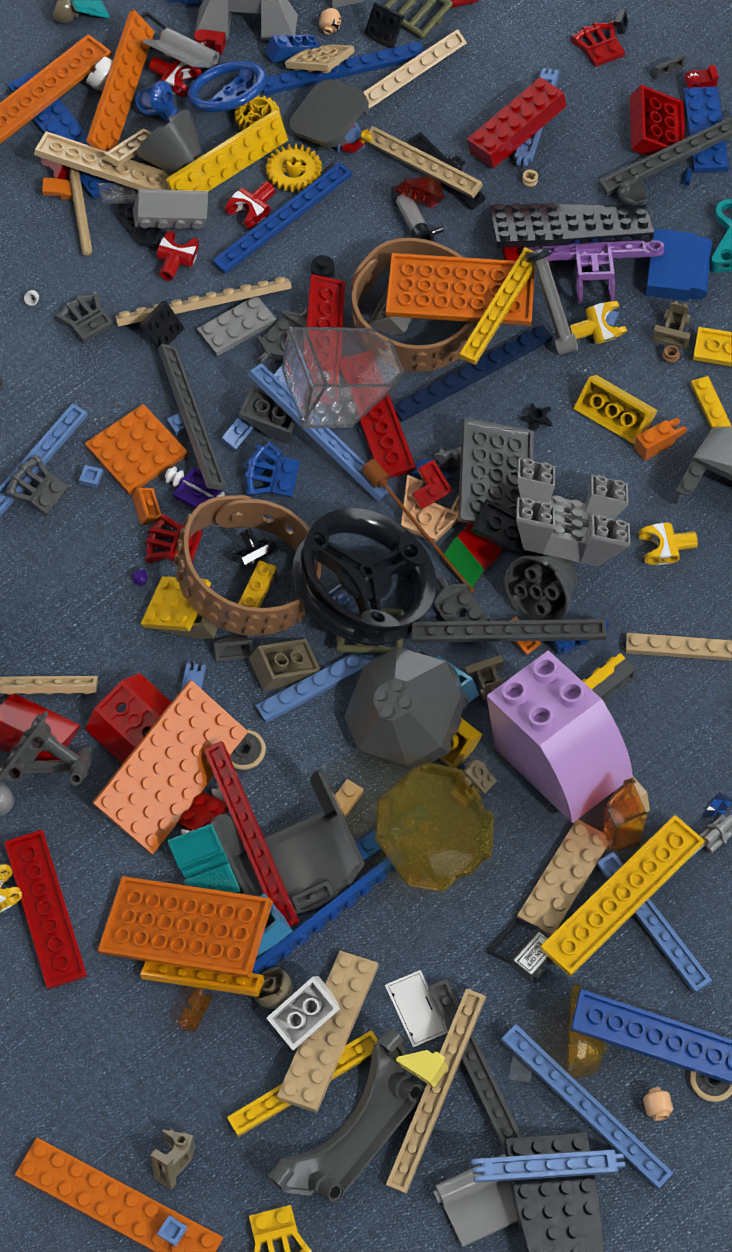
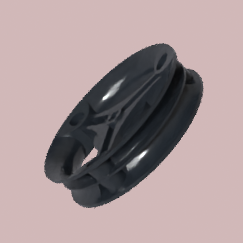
M343 508L323 515L308 531L306 538L297 548L292 562L294 586L305 608L325 628L342 638L356 643L385 645L401 640L412 632V623L419 622L435 598L436 574L431 559L422 544L401 524L371 510ZM339 533L358 534L382 544L390 550V553L375 556L360 550L349 552L330 543L329 536ZM316 561L325 565L337 575L342 587L354 597L360 615L346 609L329 595L316 574L314 565ZM389 563H392V564H393V565L390 566V567H387V566H386V565L389 564ZM399 572L412 580L414 598L409 610L402 616L394 618L382 612L381 599L391 589L392 575Z

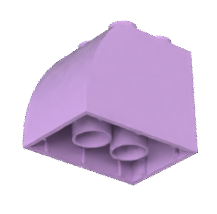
M549 650L487 695L495 749L572 823L633 777L625 743L605 703Z

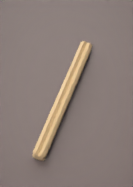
M70 167L69 176L82 254L90 256L92 246L79 170Z

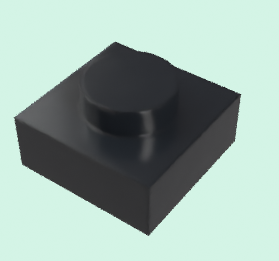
M619 10L614 18V26L617 28L618 34H625L629 20L626 10Z

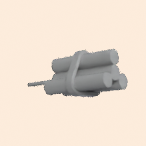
M721 815L714 823L708 824L705 827L706 830L699 835L705 840V843L692 856L704 846L712 854L721 845L724 846L727 843V839L732 836V815L728 817Z

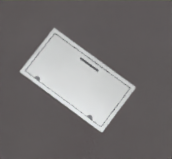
M421 970L385 985L413 1047L448 1033Z

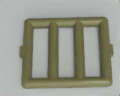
M389 0L384 6L391 9L398 0ZM408 0L398 13L405 15L417 0ZM428 0L410 22L404 19L402 26L418 37L425 38L435 25H439L442 22V17L452 7L453 2L451 0H438L444 6L422 31L415 27V25L437 0Z
M381 608L382 612L392 617H400L406 613L403 609ZM338 636L336 649L338 652L386 654L397 647L402 648L403 638L396 641L395 647L383 645L369 646L360 643L346 645L345 638Z

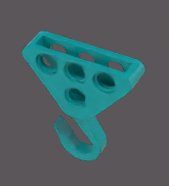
M732 199L723 200L716 207L715 218L717 222L727 229V232L711 258L710 271L712 273L732 271V220L722 213L724 209H732ZM723 264H730V266H728V267H723V266H721V265H723Z

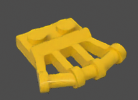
M291 1205L249 1216L255 1240L254 1252H260L261 1244L267 1243L269 1252H275L272 1241L282 1239L285 1252H291L287 1239L289 1236H293L302 1250L299 1252H312L297 1231Z

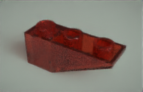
M428 176L405 179L394 188V191L431 208L444 199L441 182Z

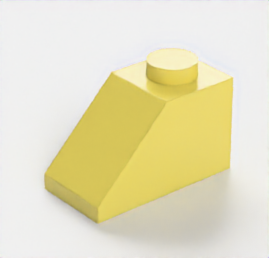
M425 1050L399 1056L396 1059L400 1067L435 1088L448 1068L444 1061L445 1057L436 1051L431 1053Z

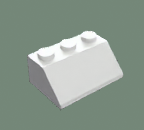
M313 976L273 1011L267 1019L290 1048L295 1050L337 1013L340 1007L333 993L321 978Z

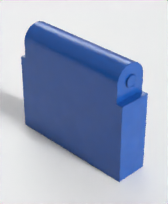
M654 228V238L652 240L664 243V253L660 256L650 257L645 296L688 301V298H705L708 290L712 241L706 237H698L696 233Z

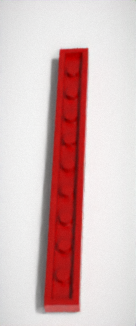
M220 741L205 749L204 752L263 893L268 898H271L273 904L291 927L300 921L225 744Z

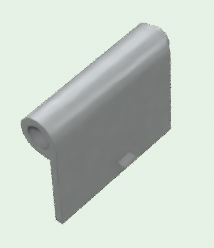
M170 28L161 31L160 40H143V43L164 52L165 56L169 58L172 56L192 67L212 68L219 59L217 51Z
M506 1154L500 1155L498 1157H506ZM472 1169L435 1185L436 1190L433 1191L437 1203H442L462 1247L518 1222L510 1181L474 1183V1177L482 1175L473 1174Z

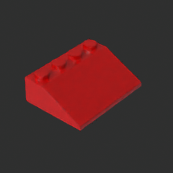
M640 85L630 95L631 150L650 156L684 140L683 101Z
M14 693L0 705V750L9 754L14 745H18L26 729L31 727L35 717L38 714L42 715L44 711L48 712L45 723L50 726L51 734L66 747H68L77 733L80 724ZM43 750L34 759V761L59 760L50 752Z

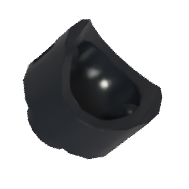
M326 255L315 257L311 262V275L332 277L335 274L333 259Z

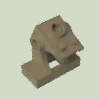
M671 302L670 309H666L664 320H667L665 327L655 325L652 341L687 349L691 334L683 332L684 326L689 324L691 317L688 314L689 306H687V303ZM670 324L680 326L679 330L669 328Z
M501 655L465 667L464 673L473 678V680H477L481 689L479 690L482 701L486 700L487 703V695L505 682V679H499L497 674L498 671L503 670L504 661Z
M474 760L459 774L456 787L450 792L449 798L465 808L480 792L485 794L497 780L486 769V765L482 761ZM470 785L476 787L472 793L469 789Z
M169 1129V1131L162 1130V1134L164 1136V1144L171 1147L172 1150L168 1154H164L155 1149L150 1156L154 1179L172 1190L177 1184L176 1177L192 1160L195 1145L193 1135L186 1132H174L173 1129Z

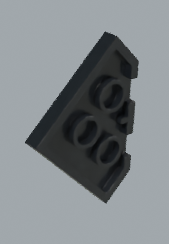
M119 195L115 206L116 215L141 246L158 249L164 228L135 227L133 207L136 198Z

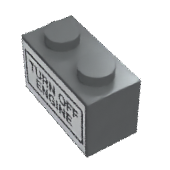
M540 931L512 961V968L530 983L534 978L538 979L543 974L547 963H553L540 950V946L548 939Z

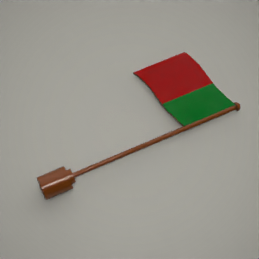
M376 459L367 462L362 467L361 472L374 488L384 487L462 583H467L469 591L473 593L475 591L474 585L479 577L498 558L503 548L471 532L474 524H469L453 540L445 554H443L387 486L389 475Z

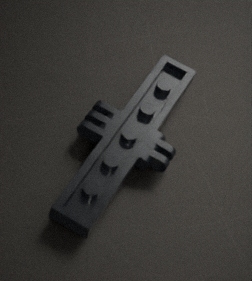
M421 132L407 141L409 145L460 171L465 164V160L461 159L459 154L453 158L451 156L446 158ZM425 175V178L429 180V182L432 185L434 184V187L436 189H438L444 184L428 175ZM451 188L472 210L486 200L485 195L480 190L474 198H471Z

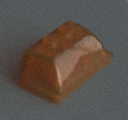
M632 778L624 780L623 785L612 794L604 810L603 835L612 851L632 848L641 844L647 813Z

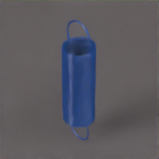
M686 167L683 185L685 186L690 185L693 167L692 169Z

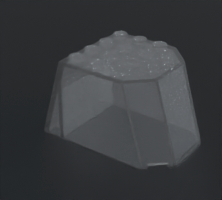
M289 327L282 372L302 427L352 428L394 388L404 373L393 342L390 340L386 342L374 334L376 331L372 328Z

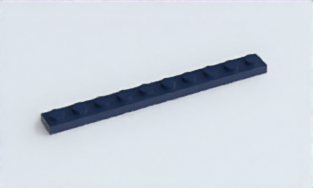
M541 324L482 356L476 365L469 363L393 405L397 417L401 422L413 417L552 341L553 336Z

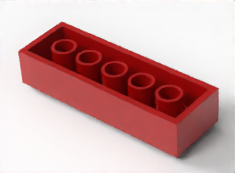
M539 77L467 138L470 153L494 169L567 107L564 92Z

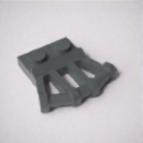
M97 292L82 297L79 295L73 302L65 303V307L54 316L58 323L71 327L83 343L114 326L111 318L102 309ZM95 301L96 310L92 311L87 304L88 302ZM78 306L82 307L87 315L82 317L75 308ZM70 312L77 321H73L65 316Z
M36 454L33 456V459L24 464L21 463L18 466L17 472L10 476L11 481L5 495L27 502L47 516L69 486L56 478L54 474L49 473L42 463L40 456ZM37 465L45 478L42 479L29 469ZM25 474L39 484V486L35 489L22 480L21 477ZM17 484L29 492L31 496L16 492Z

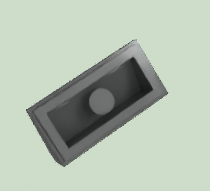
M685 54L654 67L649 71L656 80L684 66Z

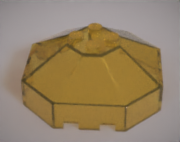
M429 762L414 767L377 800L375 840L407 886L444 892L459 878L470 876L479 868L483 861L488 860L492 856L494 815L490 809L486 810L482 805V797L474 786H469L465 780L467 776L462 769Z

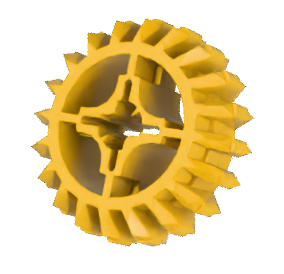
M258 95L244 106L236 108L234 114L235 123L239 130H244L274 110L280 113V109L276 101H272L271 97L266 99L265 95L263 97Z

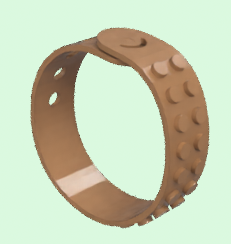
M398 238L377 246L359 265L351 282L353 328L360 344L367 351L373 350L377 360L406 371H432L457 361L459 353L479 322H468L455 335L435 344L409 345L396 342L379 334L363 319L358 307L366 294L374 286L379 274L390 268L392 253L447 257L462 256L444 245L419 238Z
M245 495L215 497L200 503L192 514H188L184 522L186 525L184 528H181L177 542V554H175L174 565L177 566L176 580L180 584L182 594L197 613L219 628L251 636L268 635L287 630L305 618L307 609L300 598L278 607L254 608L234 603L220 596L208 587L197 574L191 562L188 541L194 533L204 527L218 524L225 528L249 527L272 533L285 541L296 552L310 530L301 518L281 505L265 500L252 499ZM264 515H271L274 519H267ZM286 524L290 525L294 532L290 531ZM316 561L314 563L315 570L320 579L322 564Z

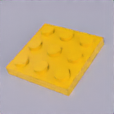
M161 577L140 623L144 628L177 631L191 630L198 613L183 596L176 577ZM202 579L203 582L208 587H210L211 583L209 582V580Z

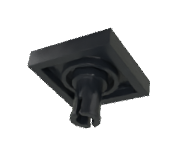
M375 2L364 34L393 48L395 47L405 16Z
M162 301L139 324L157 351L161 344L169 345L185 329L167 301Z
M249 528L244 530L245 532L239 533L246 548L233 554L232 557L235 562L249 566L257 562V558L260 556L266 557L271 555L278 546L275 540L266 538L256 542Z

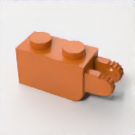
M674 418L669 422L665 420L637 435L634 449L646 461L671 447L677 438L687 432V428L682 426L674 430V427L680 424L679 418Z

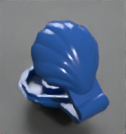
M159 81L153 87L144 88L137 93L135 98L136 106L142 114L159 116L164 122L169 123L168 119L178 113L173 104L172 88L166 81Z

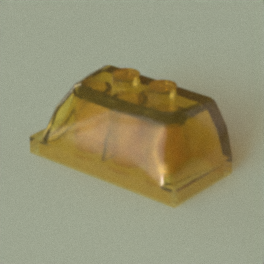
M572 984L569 996L566 1072L573 1078L589 1076L599 1071L602 1053H606V1042L570 1031L581 984Z

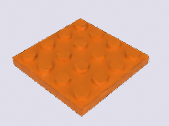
M144 404L85 443V447L128 495H131L137 487L141 488L188 456V451Z

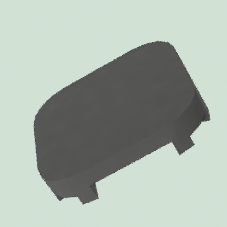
M324 80L310 91L290 119V127L299 140L304 138L322 145L325 150L331 151L332 147H336L339 144L343 146L347 142L345 139L347 133L362 114L367 115L370 111L368 108L369 101L364 92L358 88L336 80Z

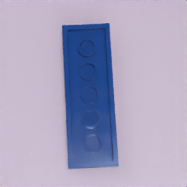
M718 87L684 88L683 94L689 137L722 121ZM725 140L692 156L694 173L728 171L729 164Z

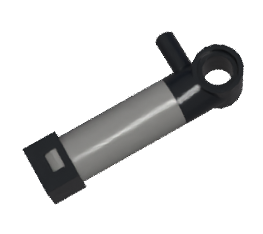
M408 182L391 187V199L395 207L398 206L413 237L434 242V235L444 232V227L441 225L432 229L428 228L412 197V190Z

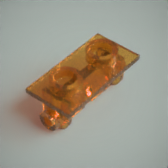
M201 988L193 990L187 1002L192 1006V1009L185 1007L178 1019V1025L182 1027L181 1030L196 1031L214 995L203 994L204 990Z

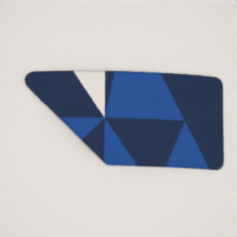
M719 792L703 814V817L724 814L732 803V799Z

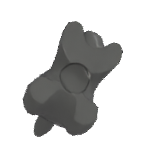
M441 445L439 446V450L434 454V459L438 462L437 466L440 470L445 471L450 467H457L460 473L461 445L449 450H445Z

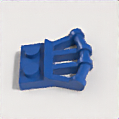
M257 444L255 447L256 451L247 460L246 465H248L247 472L244 473L247 486L246 496L271 493L293 498L300 461L276 456L263 446ZM263 453L275 461V465L257 461ZM255 467L273 471L272 478L255 475ZM253 480L270 483V487L254 489Z

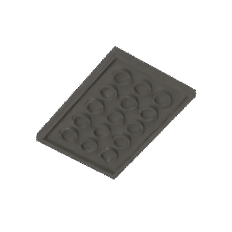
M464 417L461 434L458 522L474 524L486 499L516 514L517 498H521L517 482L518 459L528 458L533 460V430Z

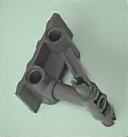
M44 711L42 715L38 714L35 717L31 727L26 729L21 736L18 745H14L8 758L4 759L0 764V782L3 778L10 782H19L24 773L70 772V782L74 785H79L88 774V769L92 762V751L89 747H82L79 752L74 753L57 741L56 737L51 734L50 726L45 723L48 712ZM42 750L48 751L60 759L34 761Z

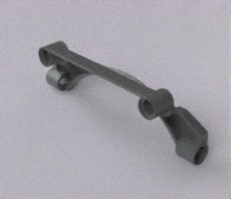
M388 1028L373 1046L370 1072L364 1092L354 1112L341 1129L329 1140L313 1150L294 1156L282 1157L269 1173L267 1178L284 1193L311 1196L315 1191L318 1195L332 1203L339 1202L418 1101L421 1100L424 1093L423 1086L412 1081L408 1077L410 1072L400 1067L396 1061L399 1056L406 1055L404 1045L401 1043L403 1038L395 1030Z

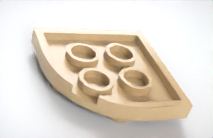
M323 45L311 50L309 48L285 61L286 68L293 69L294 71L307 70L308 72L321 71L322 73H328L354 53V46Z

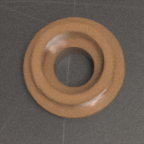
M669 345L663 350L662 357L666 362L674 363L679 360L680 351L676 346Z

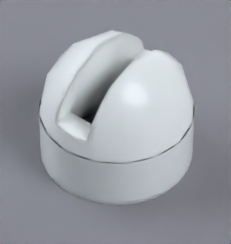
M29 290L24 296V301L30 306L36 305L39 300V294L35 290Z

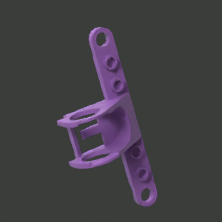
M653 240L651 242L620 241L526 247L533 251L550 248L549 252L552 254L547 257L548 261L575 260L578 303H582V280L608 279L610 302L614 301L615 272L613 258L660 256L664 253V243L656 242V240L655 242ZM592 266V272H582L581 267ZM599 266H606L607 272H599Z

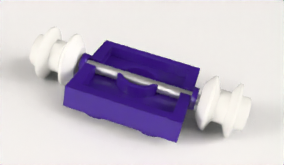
M177 467L169 468L165 474L166 483L172 481L173 487L179 486L173 493V498L193 509L209 499L225 496L222 490L207 488L202 472L195 467L191 469L185 478L184 471L177 472Z

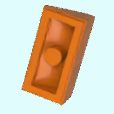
M137 487L132 494L140 524L146 525L159 521V517L162 514L154 489Z

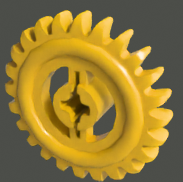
M296 143L294 149L290 147V144H288V150L281 146V152L276 149L275 154L271 153V158L267 159L266 174L268 179L272 181L273 185H277V188L281 189L284 187V191L290 189V192H293L294 189L300 191V188L304 190L321 176L322 162L319 155H316L315 150L310 153V147L304 151L303 144L300 149H298Z

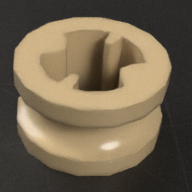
M526 170L523 173V184L527 187H534L538 182V173L534 170Z

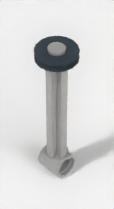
M543 248L527 254L525 258H528L526 262H533L557 336L555 338L556 348L561 355L578 350V343L575 334L570 332L547 257L552 253L549 252L550 248Z

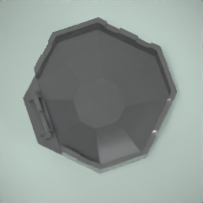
M397 647L364 665L344 717L359 751L378 756L387 763L417 771L449 754L452 747L450 744L453 735L457 734L462 721L460 716L463 708L467 707L469 700L455 669L448 662Z

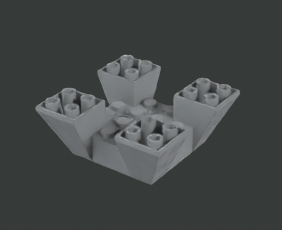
M204 0L199 8L196 31L205 29L225 32L226 38H229L232 12L261 14V40L270 41L272 35L296 34L298 14L288 0Z
M528 458L518 459L517 482L521 498H517L516 522L524 550L599 567L630 547V524L623 520H614L628 506V483H624L621 480L607 479L604 476L591 475L585 501L582 503L579 500H569L558 495L552 496L555 488V466L549 463L535 462Z

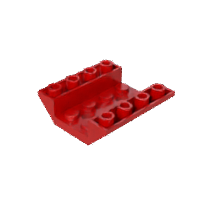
M139 673L122 680L93 709L85 729L123 764L144 738L145 730L152 728L171 704V701ZM126 704L127 707L124 712H117L119 705Z

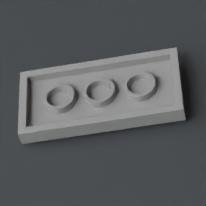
M255 296L197 328V333L217 357L276 323V318L260 298Z

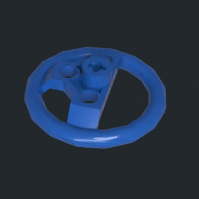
M238 60L222 63L200 74L190 84L187 98L192 107L203 112L229 111L244 106L256 98L265 88L267 74L261 65L252 61ZM240 71L238 77L224 86L209 101H204L198 97L199 90L213 78L226 73ZM254 74H255L256 77H257V79H256V82L253 84Z

